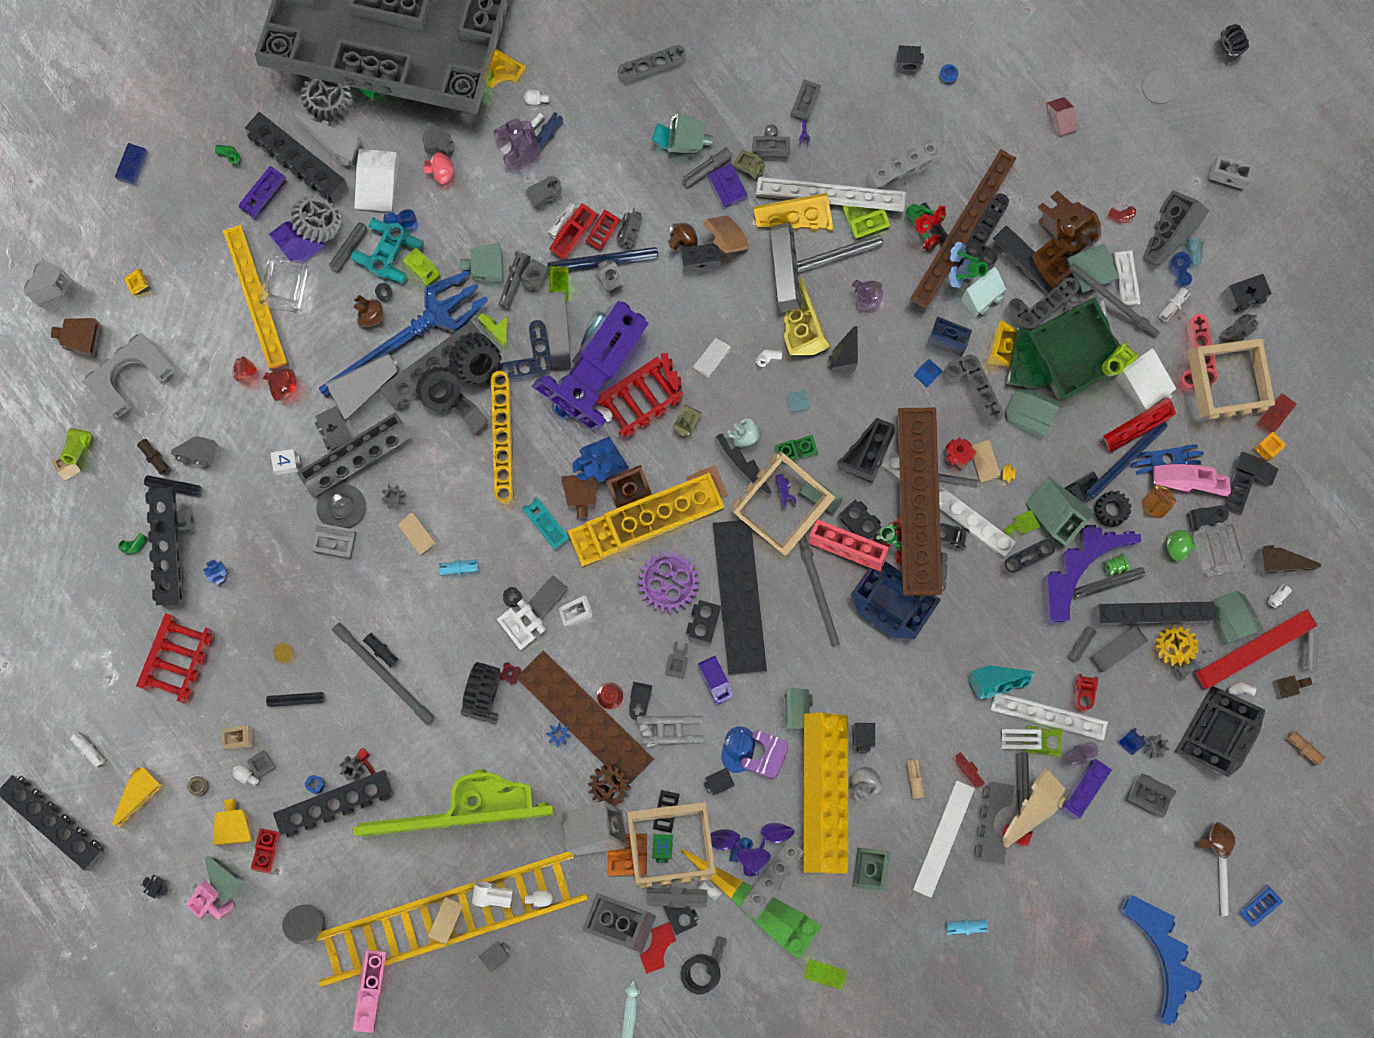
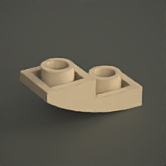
M444 897L427 937L446 945L463 904Z

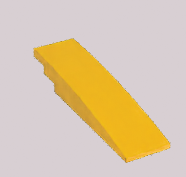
M709 472L604 513L603 516L568 530L567 534L580 565L583 567L723 509L724 504Z

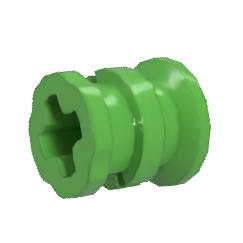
M1123 553L1120 554V557L1115 556L1112 560L1107 559L1104 561L1110 576H1113L1115 572L1117 574L1121 573L1122 570L1129 571V564Z

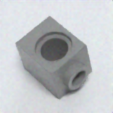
M605 260L599 263V267L595 269L606 290L611 291L626 282L616 263L612 260ZM612 269L613 276L607 279L606 271Z

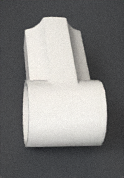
M477 881L474 883L472 904L480 907L496 905L510 908L513 889L494 887L488 882Z

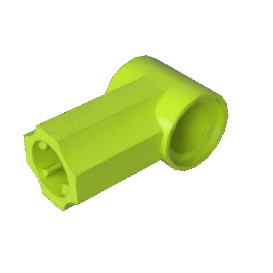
M71 427L68 430L66 444L60 454V459L69 465L77 463L83 449L89 446L91 432Z

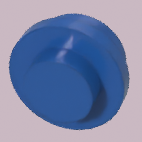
M952 64L944 65L940 70L941 79L948 83L954 82L958 77V69Z

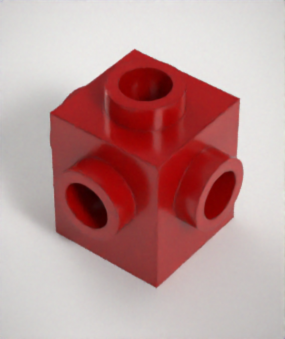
M958 437L956 441L952 439L946 445L945 455L950 464H956L962 470L975 456L976 451L971 448L972 444L968 440H962Z

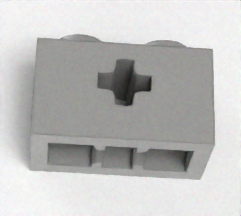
M1218 155L1213 161L1208 179L1245 189L1251 181L1255 165Z

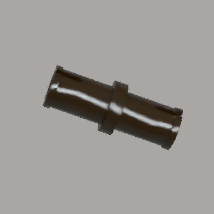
M147 438L142 439L137 444V447L146 456L147 462L151 463L160 475L165 474L170 469L161 458V453L153 448Z

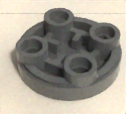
M299 905L292 908L285 915L282 929L286 938L292 943L312 944L317 940L322 930L323 918L315 907Z

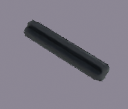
M146 475L144 479V485L148 487H175L176 492L199 496L201 493V486L149 475Z
M323 692L272 695L266 697V705L272 707L323 703L325 696Z

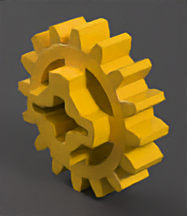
M1172 625V630L1166 627L1165 634L1160 632L1159 638H1156V651L1159 652L1158 657H1164V663L1171 661V666H1174L1175 662L1182 666L1183 661L1189 664V658L1195 659V653H1198L1196 634H1190V628L1183 630V625H1180L1179 629ZM1175 641H1177V645L1179 646V650H1177V647H1176V645H1175Z

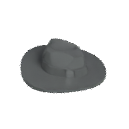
M337 484L325 490L318 499L316 507L317 516L323 524L349 528L362 518L366 504L362 493L356 487L349 484Z

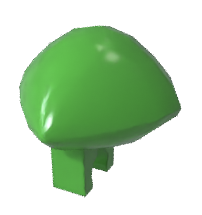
M1175 530L1169 534L1167 549L1173 560L1182 561L1188 557L1191 549H1196L1198 542H1193L1194 535H1190L1186 530Z

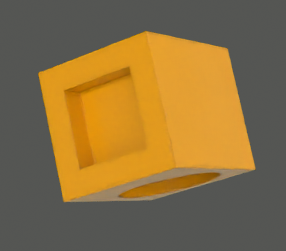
M1272 432L1253 449L1268 462L1286 444Z

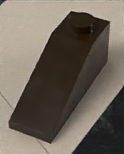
M1274 545L1263 546L1257 552L1259 575L1313 571L1322 567L1319 562L1283 548H1274Z

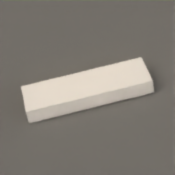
M1132 250L1113 252L1114 266L1119 276L1117 285L1120 300L1128 307L1138 306L1141 304L1133 252Z

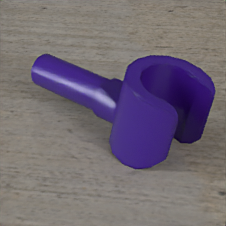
M802 120V132L801 136L799 137V144H802L801 138L805 137L808 140V145L810 142V136L807 134L806 131V120Z

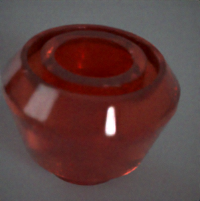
M244 356L237 358L232 369L233 378L237 382L248 381L254 378L256 374L254 363Z
M604 683L597 691V700L604 708H616L623 700V691L616 683Z

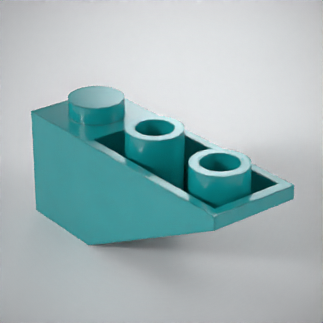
M989 665L973 670L969 682L979 700L983 698L989 699L996 694L1008 693L1015 688L1028 686L1035 673L1030 670Z

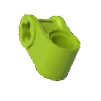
M1124 341L1103 363L1102 371L1107 376L1118 375L1135 361L1139 354L1135 353L1128 346L1127 341ZM1111 362L1116 365L1115 372L1110 369Z

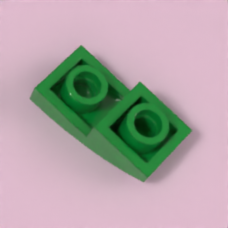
M813 435L775 445L777 454L781 451L792 461L818 454Z

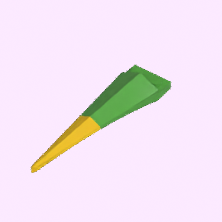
M681 849V852L700 870L708 869L705 860ZM715 866V876H711V880L741 908L743 901L754 887ZM775 898L771 900L758 920L749 915L782 948L797 959H800L822 927L802 912Z

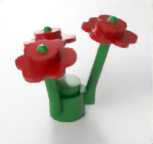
M911 204L907 208L906 216L915 225V230L919 231L927 239L922 246L923 249H933L938 245V240L941 236L935 234L930 237L926 232L932 228L931 223L938 226L944 221L946 217L945 206L940 205L935 211L926 208L924 205L918 206L917 204Z

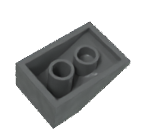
M597 893L582 931L642 954L656 916L646 910Z

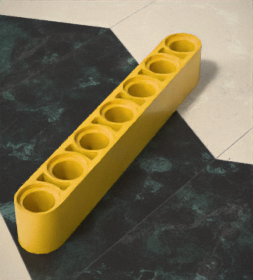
M496 371L491 377L494 494L500 503L507 504L512 501L514 496L511 389L508 375L503 371ZM502 376L506 378L504 384H496V380L498 377ZM499 396H506V401L503 404L497 403ZM500 414L507 416L506 421L503 423L497 422V417ZM501 433L507 434V439L504 442L498 441V435ZM501 452L508 453V457L504 461L498 460V455ZM501 471L508 472V477L505 480L499 479ZM502 490L509 491V496L506 499L499 497V493Z

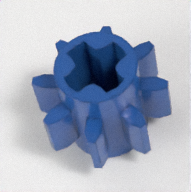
M215 559L207 562L208 567L203 570L208 581H214L216 584L225 581L223 576L228 573L223 562L217 563Z
M560 722L558 727L555 728L550 725L552 731L546 733L547 736L552 737L549 743L554 741L557 747H559L561 742L567 745L565 739L566 737H571L570 734L565 733L568 730V726L562 728ZM557 730H561V733L564 734V736L560 737V740L553 736L554 733H557Z

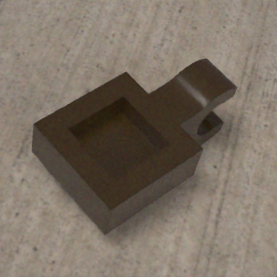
M1295 675L1274 681L1280 699L1300 694L1299 688L1313 685L1311 677L1296 681Z

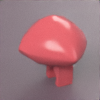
M436 152L431 160L424 161V173H433L435 181L439 184H446L454 173L452 160L441 152Z

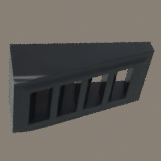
M1239 471L1233 473L1230 482L1231 493L1226 496L1224 507L1228 511L1239 515L1242 514L1254 476ZM1238 480H1241V481L1246 482V484L1241 483V482H1237V481H1238ZM1235 486L1244 489V491L1236 490ZM1235 494V495L1241 496L1242 498H1241V499H1238V498L1232 497V495ZM1230 501L1240 504L1239 507L1229 504Z
M661 790L657 808H661V805L678 806L680 794ZM663 797L675 799L674 803L663 801ZM671 817V819H654L653 829L672 833L675 817ZM658 820L669 822L670 824L669 826L660 825Z

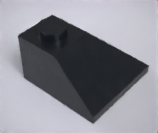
M854 326L833 349L832 354L828 356V367H832V373L855 372L858 364V326Z

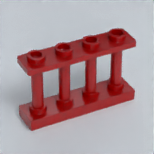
M658 356L598 395L599 398L595 402L597 406L607 407L622 428L618 432L620 438L624 436L626 438L630 437L635 433L636 428L639 426L645 427L651 422V418L663 415L667 411L666 408L671 405L674 407L682 401V390L675 394L661 374L662 362ZM649 375L656 378L669 397L661 404L644 382V378ZM634 385L640 388L653 407L646 414L641 411L629 394V388ZM617 396L624 398L638 418L629 425L613 404V399Z
M165 613L136 687L147 691L149 687L154 686L178 695L176 701L184 704L185 700H188L191 695V684L198 677V666L200 663H203L206 657L204 651L206 646L211 644L213 634L212 630L206 627L202 633L179 625L175 621L176 617ZM175 631L200 640L196 651L171 643L168 640L170 633ZM163 650H170L193 658L189 669L163 661L161 658ZM162 668L184 676L185 679L182 687L180 688L155 679V676H153L155 670Z

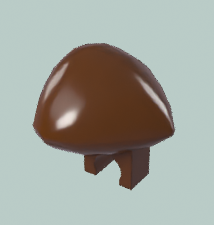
M674 223L669 227L671 239L668 243L670 244L669 247L674 251L680 245L683 247L698 245L697 234L691 224Z
M361 295L355 297L354 301L357 303L353 307L358 310L356 316L357 325L359 327L379 325L383 319L382 304L375 299L367 300Z
M1216 822L1212 826L1209 839L1198 841L1200 849L1211 847L1218 856L1224 859L1230 856L1236 843L1233 832L1220 822Z

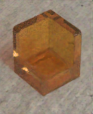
M1156 485L1143 499V503L1149 513L1161 518L1177 503L1170 489L1160 485Z

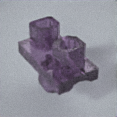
M1091 741L1084 744L1080 743L1075 745V750L1067 753L1066 756L1070 765L1079 761L1081 764H1085L1091 758L1097 756L1099 748L1096 743Z

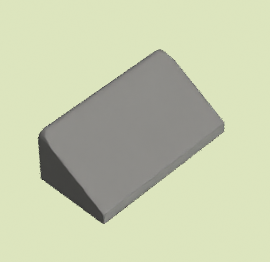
M1314 631L1304 634V672H1318L1319 635Z

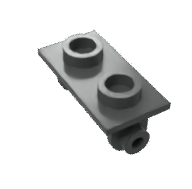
M635 208L623 214V225L617 234V246L625 244V247L629 249L635 246L638 233L632 231V229L639 230L643 219L642 213L635 211Z
M1242 315L1236 324L1227 327L1219 337L1227 339L1226 343L1243 341L1242 332L1248 337L1258 329L1259 323L1255 320L1257 315Z

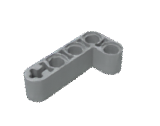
M565 292L546 293L552 368L571 367Z

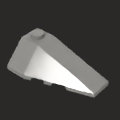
M297 110L294 111L293 114L296 120L340 164L354 167L358 160L359 149H364L358 134L338 125L334 128L329 122L324 120L319 123L313 116Z

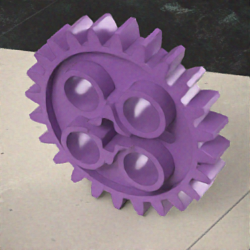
M666 550V554L663 556L659 551L658 558L652 554L651 562L645 560L647 567L641 566V570L644 573H638V577L643 580L637 581V584L643 585V587L639 589V592H645L642 599H649L647 605L654 603V610L660 606L662 613L665 608H668L669 613H671L672 608L679 612L680 605L685 609L686 601L692 603L690 596H697L693 590H699V586L695 585V583L700 582V579L694 578V576L699 572L692 571L695 564H688L690 558L683 560V553L677 557L676 551L669 555V551ZM666 564L670 570L667 573H662L659 567ZM653 573H657L666 580L669 577L672 578V583L684 587V590H680L671 583L668 586L665 585V580L653 576ZM679 573H684L687 579L684 582H679L676 576ZM653 581H658L661 587L658 590H653L650 584ZM670 590H675L678 593V597L670 599L667 593Z

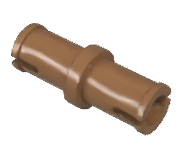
M1294 731L1287 740L1300 750V754L1306 755L1316 766L1326 758L1312 746V742H1307L1297 731Z

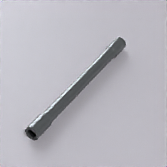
M340 622L332 628V631L426 725H429L435 719V716L424 705H421Z

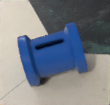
M311 775L305 781V787L311 793L319 794L324 790L325 782L321 777ZM313 780L319 782L317 789L311 787L314 783Z

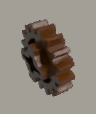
M610 764L608 769L606 765L601 766V770L599 768L595 769L596 775H590L593 781L588 783V786L592 787L588 792L595 795L592 800L606 801L609 804L612 803L615 807L618 805V802L623 803V797L629 796L626 790L631 789V786L627 785L630 778L625 779L624 777L627 772L621 773V767L618 766L614 769L613 764ZM606 773L604 780L599 781L601 775ZM609 782V785L613 786V788L610 789L609 786H606L605 784ZM620 791V794L613 798L614 793Z

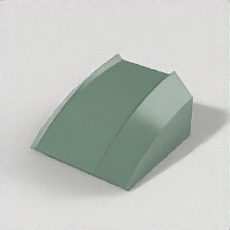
M1022 388L1016 390L1006 409L1007 421L1043 439L1061 402L1029 389Z
M1235 591L1214 600L1216 619L1214 622L1224 645L1263 630L1253 607L1244 594Z

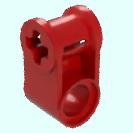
M1082 674L1077 675L1074 707L1078 712H1086L1094 706L1098 677L1090 678L1084 677ZM1081 698H1084L1088 701V707H1083L1081 705Z

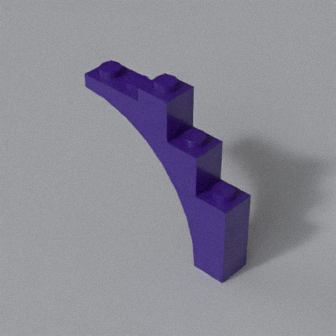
M1085 525V528L1079 531L1080 551L1079 548H1068L1062 554L1063 574H1061V571L1049 572L1050 575L1044 577L1047 623L1068 622L1070 620V604L1073 592L1086 568L1096 558L1108 551L1123 546L1137 545L1141 542V534H1135V531H1125L1123 534L1116 535V532H1105L1103 535L1102 527L1096 528V525Z

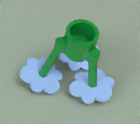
M957 242L951 249L950 256L952 262H960L961 258H967L963 261V265H960L958 269L956 266H953L949 273L951 286L957 288L961 286L964 279L972 280L976 276L983 277L988 271V266L985 262L979 261L978 257L966 254V245L961 242Z

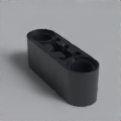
M1044 539L1009 556L1001 565L1002 572L1007 576H1013L1049 558L1055 552L1054 542ZM1041 545L1048 546L1049 553H1043ZM1035 552L1036 555L1032 559H1027L1021 563V560L1026 555L1030 556ZM1007 562H1013L1016 565V569L1010 570L1007 567Z

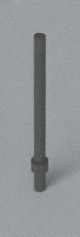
M1073 263L1069 267V270L1134 320L1139 328L1145 329L1155 338L1159 335L1160 331L1153 327L1148 319L1138 315Z
M803 535L799 540L802 549L801 555L803 560L805 559L829 637L834 647L840 645L812 558L814 556L812 549L809 548L806 536Z

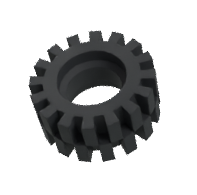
M1112 490L1104 493L1096 501V506L1094 507L1095 515L1099 517L1098 521H1103V525H1109V527L1119 526L1125 522L1132 511L1130 510L1132 506L1128 502L1130 501L1129 498L1126 499L1124 497L1125 494H1120V491L1113 492ZM1107 503H1117L1120 507L1119 514L1115 516L1110 515L1106 511Z

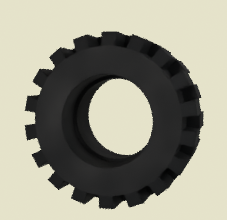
M475 332L474 335L467 333L466 337L464 335L461 336L459 341L456 340L454 342L456 345L450 349L452 353L449 354V364L453 371L470 385L473 383L479 385L480 382L484 384L487 379L491 380L493 373L498 371L497 368L501 366L499 362L502 360L500 350L488 337L479 332ZM480 354L479 358L475 362L470 364L471 360L476 355Z
M476 662L473 665L463 695V709L484 715L490 712L500 681V668Z

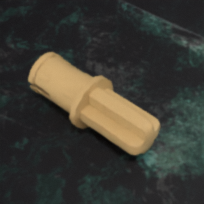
M908 760L907 765L910 778L908 782L911 784L912 798L925 797L922 785L924 778L921 777L919 760Z

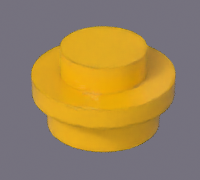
M1012 464L1004 465L1003 480L1011 483V479H1015L1016 468H1013Z

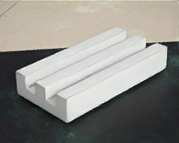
M1002 729V749H1042L1041 729ZM1006 733L1037 734V737H1006ZM1006 741H1038V744H1006Z

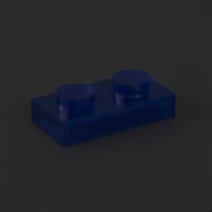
M128 143L115 178L134 185L147 153L146 148Z

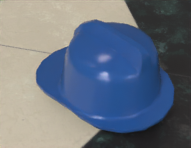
M737 726L732 728L724 740L721 760L723 766L733 773H740L746 770L740 765L743 758H753L755 740L752 738L753 733L746 727Z

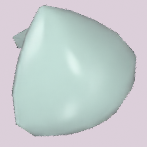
M750 418L743 419L739 424L735 423L736 431H727L729 437L734 439V446L739 448L755 445L762 436L761 428Z

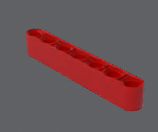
M1306 609L1197 671L1195 674L1206 690L1318 625L1309 610Z

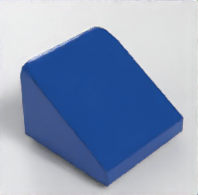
M928 359L919 367L914 376L925 387H928L943 371Z

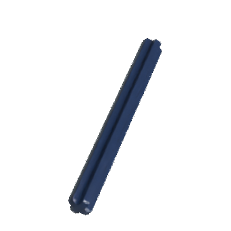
M657 247L552 261L547 263V267L549 268V273L596 267L605 260H612L617 264L653 259L658 257Z
M1164 421L1150 429L1087 491V495L1094 499L1168 427L1167 423Z

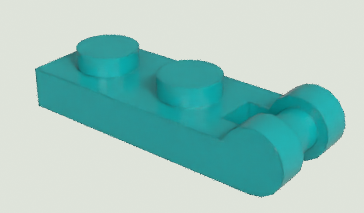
M538 497L532 500L531 504L525 505L521 509L553 550L566 542L569 537ZM538 508L540 512L534 515L532 512Z

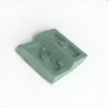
M1105 244L1088 249L1067 259L1069 266L1074 263L1101 285L1119 278ZM1073 273L1075 279L1079 282L1081 293L1093 289Z

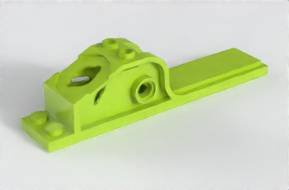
M485 769L473 770L474 774L464 775L455 781L451 789V807L447 813L357 823V827H353V835L362 837L554 815V807L552 805L549 806L548 802L536 803L537 807H534L532 787L521 782L514 783L501 778L500 775L487 772ZM508 787L510 791L505 792L503 788ZM476 796L477 803L474 806H469L468 800Z

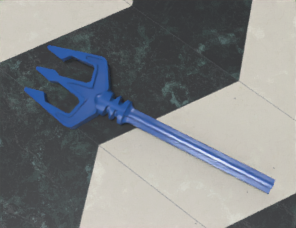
M468 271L428 285L424 290V307L426 309L423 311L424 316L417 315L418 320L411 319L408 327L328 382L385 353H390L417 334L423 335L424 329L429 331V325L431 327L437 325L439 328L455 333L477 314L488 301V298L483 297L474 301L472 309L459 318L453 319L449 314L464 299L471 297L479 287L478 284L463 288L461 293L442 301H438L436 295L452 284L460 285L469 275ZM326 383L319 387L324 397L330 394Z

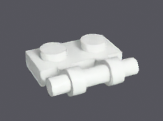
M524 599L517 603L521 608L520 611L517 612L514 607H511L497 619L520 650L537 638L532 632L534 629H537L540 634L546 631L541 618H537L532 611L531 605L527 604ZM524 615L531 621L529 626L522 619Z

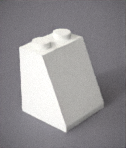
M1153 348L1127 366L1115 378V381L1141 413L1166 398H1172V392L1176 389Z

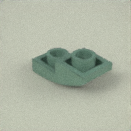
M807 481L799 490L801 494L815 503L822 497V494ZM819 483L836 497L825 509L834 514L843 498Z

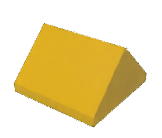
M1000 321L995 329L986 363L1009 369L1016 329L1005 321Z

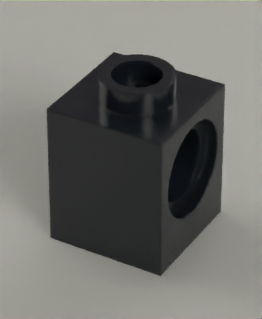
M899 45L896 70L918 71L920 64L923 65L924 53H921V46Z
M727 768L705 777L706 782L703 783L707 793H712V796L735 786Z

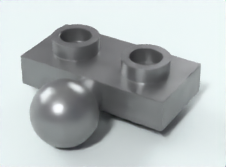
M770 124L764 128L765 136H753V154L759 156H790V137H777L778 128L775 125Z

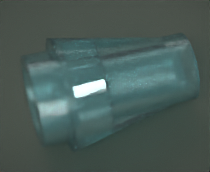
M1201 238L1186 239L1187 244H1185L1190 260V266L1201 265L1204 242H1202Z

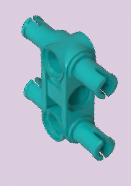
M372 217L368 227L382 233L383 236L373 255L369 256L355 249L351 260L364 265L376 277H389L403 284L407 273L394 268L393 263L402 246L407 245L420 251L424 245V240L410 235V232L400 224H387ZM395 231L401 232L398 237L392 236ZM379 263L384 265L380 270L374 269Z

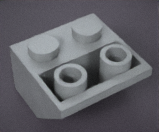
M41 259L40 263L35 265L34 274L31 279L25 283L24 293L33 303L40 304L63 296L72 279L62 268Z

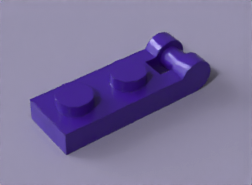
M269 166L242 199L238 207L243 211L249 212L251 217L256 218L260 210L285 181L286 177L272 166ZM252 200L257 202L254 206L250 205Z

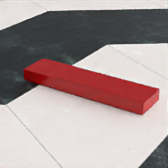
M1166 398L1103 435L1108 450L1113 452L1176 415L1172 401Z

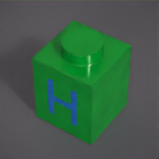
M653 834L652 858L656 859L657 863H668V859H672L673 835Z

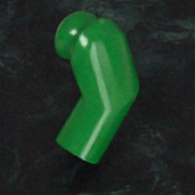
M215 146V154L226 155L228 161L232 164L239 162L240 155L233 146Z
M139 532L134 541H120L118 548L123 553L137 552L147 537Z

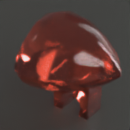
M284 368L271 373L266 372L263 377L264 380L268 381L270 394L275 401L286 399L296 388L297 379L293 369Z

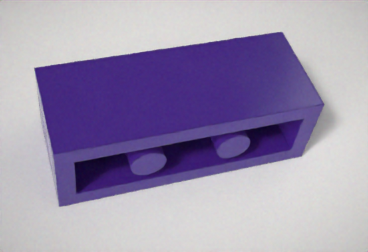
M1097 759L1091 760L1066 797L1064 806L1060 809L1074 819H1080L1112 769Z

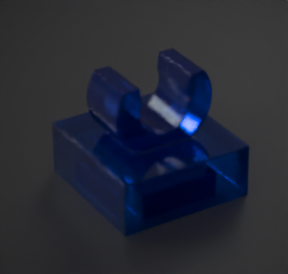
M1136 728L1129 730L1119 740V743L1132 755L1146 743L1144 740L1145 736H1139L1136 733Z

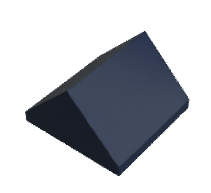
M937 316L927 343L962 357L968 346L972 330Z

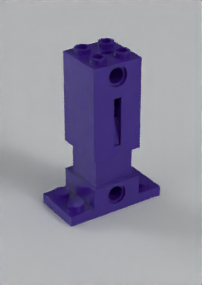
M618 300L608 307L572 360L575 365L569 374L559 379L558 382L549 375H543L531 387L590 430L594 431L602 427L606 422L603 414L598 410L591 409L599 398L596 393L604 382L614 376L649 323L645 321L646 318L643 315L633 312L627 303Z

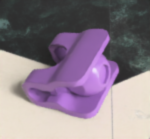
M754 730L752 738L764 746L765 754L758 760L743 758L740 765L749 771L774 780L785 761L788 743L762 731Z

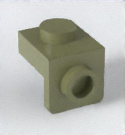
M685 404L672 427L676 429L675 431L678 434L689 436L693 432L702 412Z

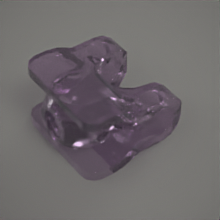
M513 119L493 132L495 139H509L511 141V150L503 157L505 166L518 165L538 156L541 152L532 124L528 120L521 122L519 119Z

